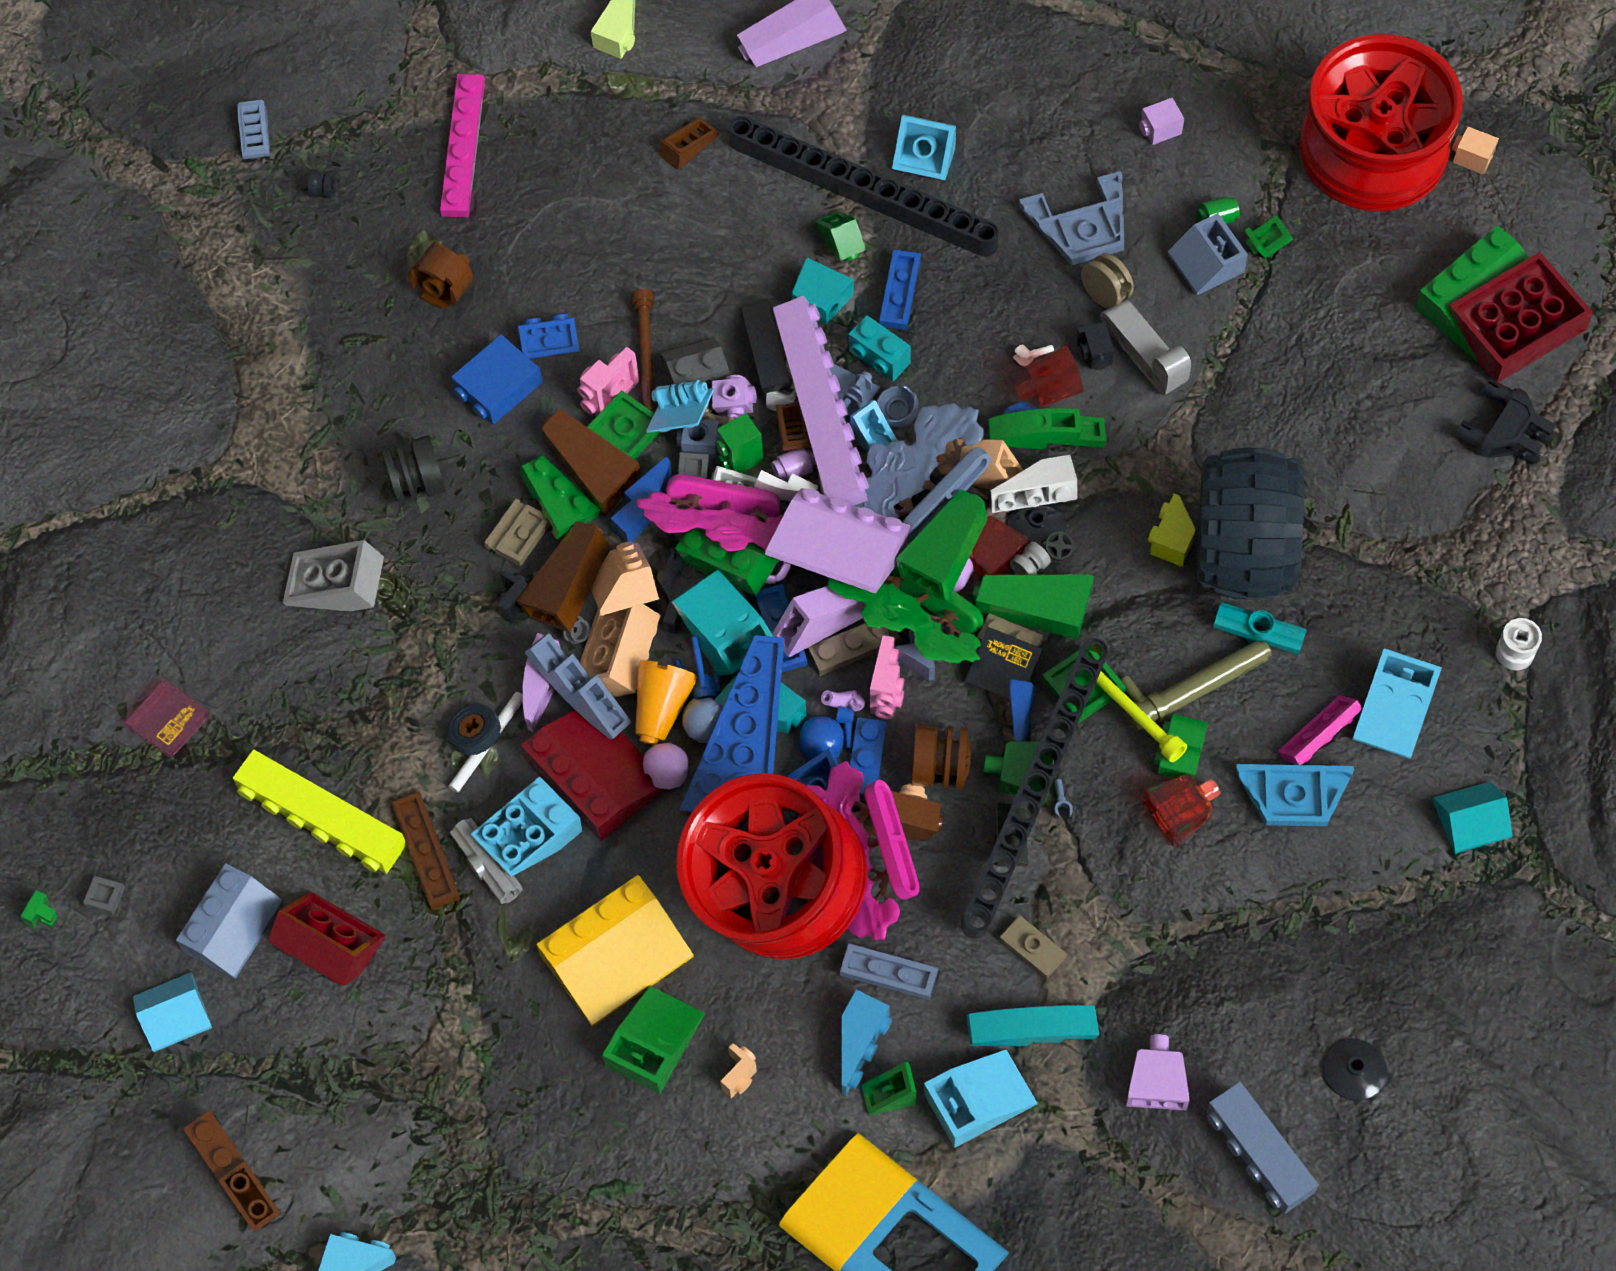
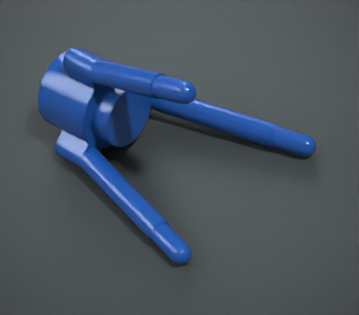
M692 636L698 676L689 694V699H705L709 697L715 700L717 694L721 693L720 676H717L714 671L712 680L710 675L704 674L697 636ZM677 659L675 661L676 666L685 670L681 661Z

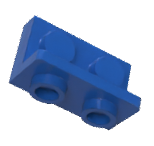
M568 314L552 316V321L542 323L540 318L524 320V325L518 326L522 353L529 359L579 352L575 319L569 318Z

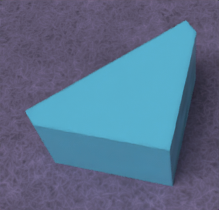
M872 399L850 416L855 440L867 453L870 444L888 446L891 442L898 441L875 400Z

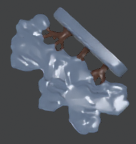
M955 403L944 404L940 407L935 405L922 407L914 424L916 442L913 445L907 446L903 441L891 442L888 446L870 444L866 463L872 470V476L866 478L869 488L865 490L868 501L854 506L869 508L876 514L897 519L901 515L909 514L903 523L910 525L908 539L913 541L961 489L966 491L988 468L991 456L980 447L971 449L961 460L959 459L962 447L977 444L983 438V428L976 422L979 410L973 409L971 406L961 409ZM958 438L963 439V443L960 446L957 442ZM949 441L953 442L955 451L950 453L953 455L952 458L946 453V444ZM944 456L946 460L942 462L938 461V458ZM942 464H949L952 467L950 472L937 485L930 481V474L933 469ZM925 489H929L931 492L914 508L911 501L912 496ZM899 504L903 509L898 511L894 509V505Z

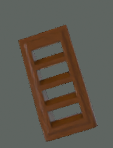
M699 117L661 140L660 156L674 168L679 169L719 135V131ZM696 130L700 131L703 134V136L698 134Z
M800 403L776 405V418L783 451L811 448Z

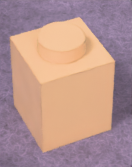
M1467 127L1463 136H1457L1452 147V151L1456 152L1453 163L1484 175L1494 155L1499 138Z

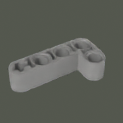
M1123 299L1118 305H1114L1100 314L1101 321L1106 323L1108 332L1160 394L1166 395L1189 380L1191 360L1188 353L1180 345L1169 349L1129 300Z

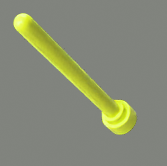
M1100 672L1096 684L1160 744L1161 754L1169 762H1175L1185 753L1187 744L1178 736L1167 735L1108 677Z

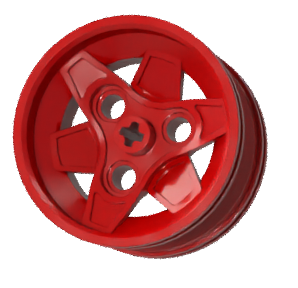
M1390 34L1366 35L1349 40L1334 48L1320 62L1313 75L1308 98V111L1304 118L1300 135L1299 149L1301 161L1312 182L1335 201L1366 211L1396 210L1424 198L1436 187L1443 176L1450 154L1451 139L1456 132L1460 120L1463 96L1457 75L1448 62L1436 51L1423 43L1403 36ZM1338 129L1339 134H1340L1343 138H1345V140H1343L1341 137H1339V136L1336 134L1335 130ZM1418 135H1428L1429 138L1422 144Z
M768 773L745 775L732 779L714 789L691 813L682 831L677 850L679 885L688 906L694 914L712 930L761 957L779 960L796 959L814 954L826 948L848 929L860 910L866 892L868 877L867 860L864 847L855 829L837 810L825 803L804 784L782 775ZM782 810L799 814L801 817L787 825ZM749 820L748 833L738 830ZM821 842L824 850L823 871L811 862L814 859L815 850ZM798 843H803L802 851L797 855H793L794 846ZM751 849L750 858L742 862L741 857L744 851ZM721 862L730 870L718 879V867ZM779 891L778 901L770 904L771 894ZM792 898L809 900L801 909L785 918L786 912L792 905ZM750 904L753 921L740 917L733 910Z

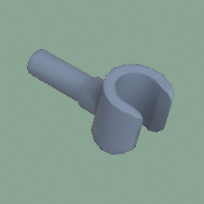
M1056 779L1054 782L1057 803L1054 808V816L1059 819L1058 808L1065 807L1068 809V816L1070 818L1073 812L1072 804L1066 801L1062 780Z

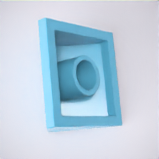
M902 115L892 169L946 180L955 151L956 126Z
M191 972L133 996L137 1018L153 1052L212 1028Z

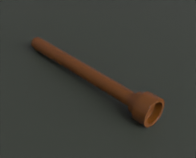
M636 289L631 293V304L635 311L638 312L643 406L653 412L649 311L654 305L653 292L649 289Z

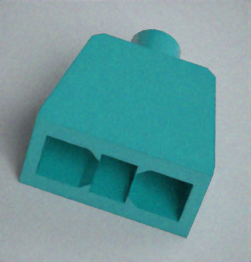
M807 258L793 289L792 300L805 296L810 305L814 303L818 309L820 319L817 321L827 324L853 297L854 279Z

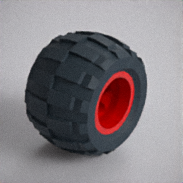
M1265 448L1230 449L1221 451L1220 456L1209 455L1205 459L1201 472L1197 544V581L1203 589H1214L1215 594L1232 599L1261 600L1278 597L1280 592H1291L1295 588L1300 572L1304 516L1303 467L1297 459L1286 458L1284 453Z

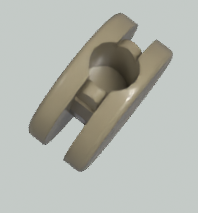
M1102 253L1082 268L1081 279L1084 288L1089 296L1100 306L1108 309L1118 305L1123 299H1127L1132 295L1134 289L1132 277L1126 266L1115 256Z

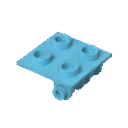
M700 380L679 383V385L672 384L671 387L670 385L656 387V390L652 391V399L658 401L659 405L646 430L647 433L666 432L671 429L692 428L699 425L714 389H708L707 384Z

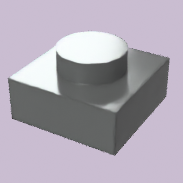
M94 876L83 904L86 908L114 915L125 887L122 883Z

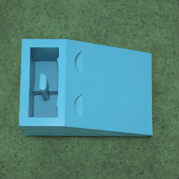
M1384 648L1352 740L1411 759L1442 667Z
M538 777L472 832L471 836L512 877L561 850L582 832L580 817L541 777Z
M1007 1050L952 1068L924 1083V1096L954 1148L1037 1105V1101Z

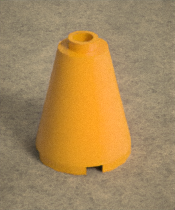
M640 660L638 666L635 734L641 736V742L657 745L658 741H665L696 683L697 676L694 673L671 665H667V667L658 665V662Z

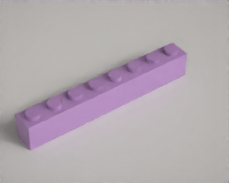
M805 296L773 307L825 496L843 499L853 506L868 501L865 490L869 488L864 473L859 471L858 465L862 464L861 457L857 448H853L851 440L855 439L850 424L845 422L844 416L848 415L844 401L839 399L837 394L838 391H841L838 379L835 374L832 375L830 370L831 367H834V363L829 351L824 349L823 344L827 343V339L821 327L818 328L817 320L820 319L818 309L814 303L810 305Z

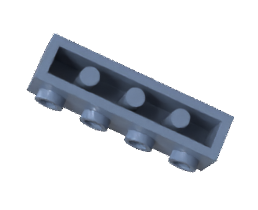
M1241 1082L1209 1103L1207 1109L1209 1123L1216 1131L1221 1130L1228 1139L1226 1144L1230 1151L1236 1157L1241 1156L1247 1164V1173L1254 1182L1262 1184L1267 1191L1265 1193L1266 1198L1275 1209L1280 1208L1286 1214L1315 1194L1319 1184Z

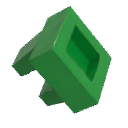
M38 890L34 892L20 916L24 925L34 929L37 923L40 922L52 928L58 916L56 915V910L48 907L49 901L46 894Z

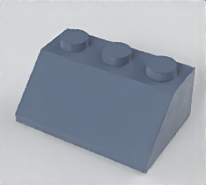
M225 863L176 941L183 953L236 979L284 901L252 876Z

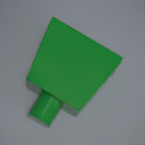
M1007 742L1004 757L986 755L984 773L1001 775L999 790L1016 796L1040 742ZM1048 755L1040 756V760L1045 765L1053 764L1052 757ZM1032 781L1028 783L1029 788L1035 792L1043 790L1038 782ZM1046 796L1045 801H1044V803H1043L1044 806H1046L1047 796Z

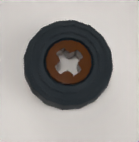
M480 703L470 704L461 708L453 715L448 723L447 734L450 743L458 752L465 755H478L487 751L495 744L500 735L501 725L498 716L489 706ZM478 725V728L473 729L471 733L469 732L472 728Z

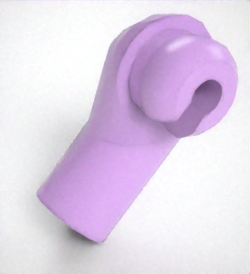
M826 690L821 695V702L834 708L842 706L851 708L853 711H860L865 705V700L862 698L861 693L855 690L838 693Z

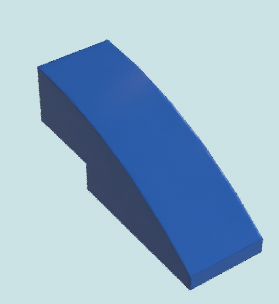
M667 457L624 492L626 505L610 518L613 532L622 541L633 542L651 522L643 516L644 510L637 506L636 500L647 499L649 493L663 492L666 494L667 482L672 475L670 460Z

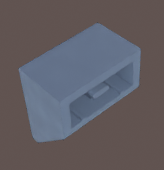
M1219 213L1194 224L1168 251V256L1196 296L1244 273L1248 256Z

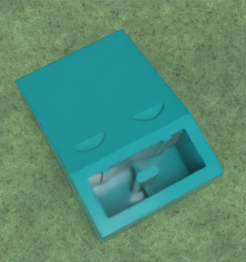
M715 570L671 601L692 636H697L699 647L717 676L733 674L741 668L754 635L774 637L762 617L719 570Z

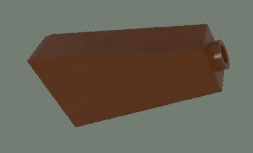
M560 408L554 415H549L543 422L541 430L544 443L587 498L600 509L599 513L605 517L622 499L624 492L641 477L639 463Z
M576 522L516 600L530 619L568 632L572 630L610 547L603 537L604 532L598 526L592 523L587 525Z

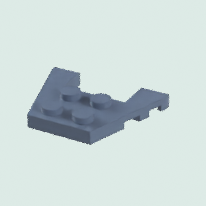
M1121 171L1097 177V186L1104 202L1052 216L1043 193L1019 199V208L1070 265L1092 260L1102 253L1113 254L1124 251Z

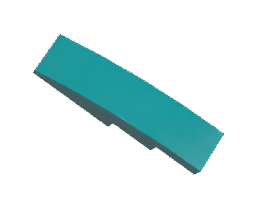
M1095 1005L1027 1007L966 1015L970 1046L1027 1047L1032 1042L1061 1043L1065 1039H1095L1099 1036Z

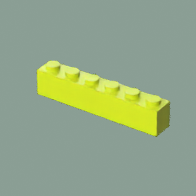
M254 749L233 777L238 788L237 792L243 798L252 801L253 798L262 803L261 806L269 813L284 815L292 826L298 829L305 827L312 831L311 835L318 841L333 843L341 854L349 858L354 855L361 860L363 866L373 872H376L378 869L387 874L407 846L402 833Z

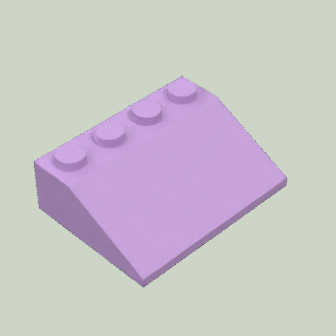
M801 488L791 500L766 549L765 555L876 593L897 565L896 558L905 549L910 525L902 523L894 517L876 514L869 508H859L850 505L843 499L827 497L814 489Z

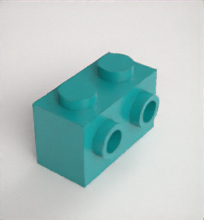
M867 315L849 333V352L892 382L911 363V346Z

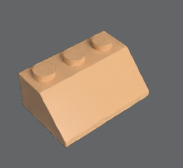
M633 542L621 543L616 546V549L608 553L590 589L601 616L659 599L650 565L639 543L633 544Z
M644 604L602 616L599 609H597L580 664L590 677L598 675L612 696L619 697L636 693L638 666L640 660H648L649 649L653 637L657 633L660 614Z

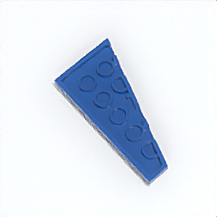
M754 635L679 811L693 812L709 793L732 779L750 774H773L785 638Z

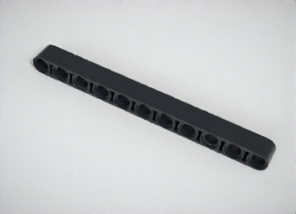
M737 116L729 123L730 145L740 153L979 256L988 257L997 251L998 227L987 219L748 117Z
M1091 638L1086 640L1073 665L963 916L961 929L969 938L979 939L983 937L991 925L1108 656V647L1101 639ZM1086 652H1096L1100 659L1091 660L1087 657ZM1083 677L1087 680L1088 685L1080 686L1075 682L1074 678ZM1072 703L1076 706L1077 711L1068 712L1063 707V704ZM1060 729L1065 733L1066 737L1062 739L1056 738L1051 730ZM1048 755L1052 757L1054 764L1045 765L1040 760V756ZM1032 781L1038 782L1043 790L1035 792L1029 788L1028 783ZM1025 808L1029 810L1031 817L1027 819L1021 818L1016 810ZM1006 835H1014L1018 838L1020 844L1015 846L1009 845L1004 837ZM1003 862L1007 866L1008 871L1005 873L997 872L993 868V863ZM991 889L994 891L996 898L994 900H986L982 897L980 891ZM978 916L983 920L984 926L980 928L973 927L969 923L968 918Z

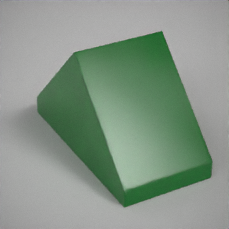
M904 1062L861 1085L868 1115L916 1105V1089L909 1062Z

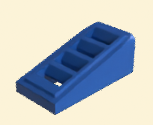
M1010 679L1009 689L1014 738L1016 742H1026L1036 688L1031 682Z

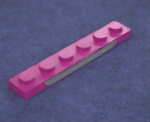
M457 74L440 207L441 216L469 217L485 87L484 75Z

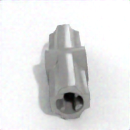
M472 818L463 819L450 832L451 837L467 857L466 860L472 871L480 881L484 880L500 904L511 902L523 890L522 886L514 876L510 877L471 836V833L478 828Z

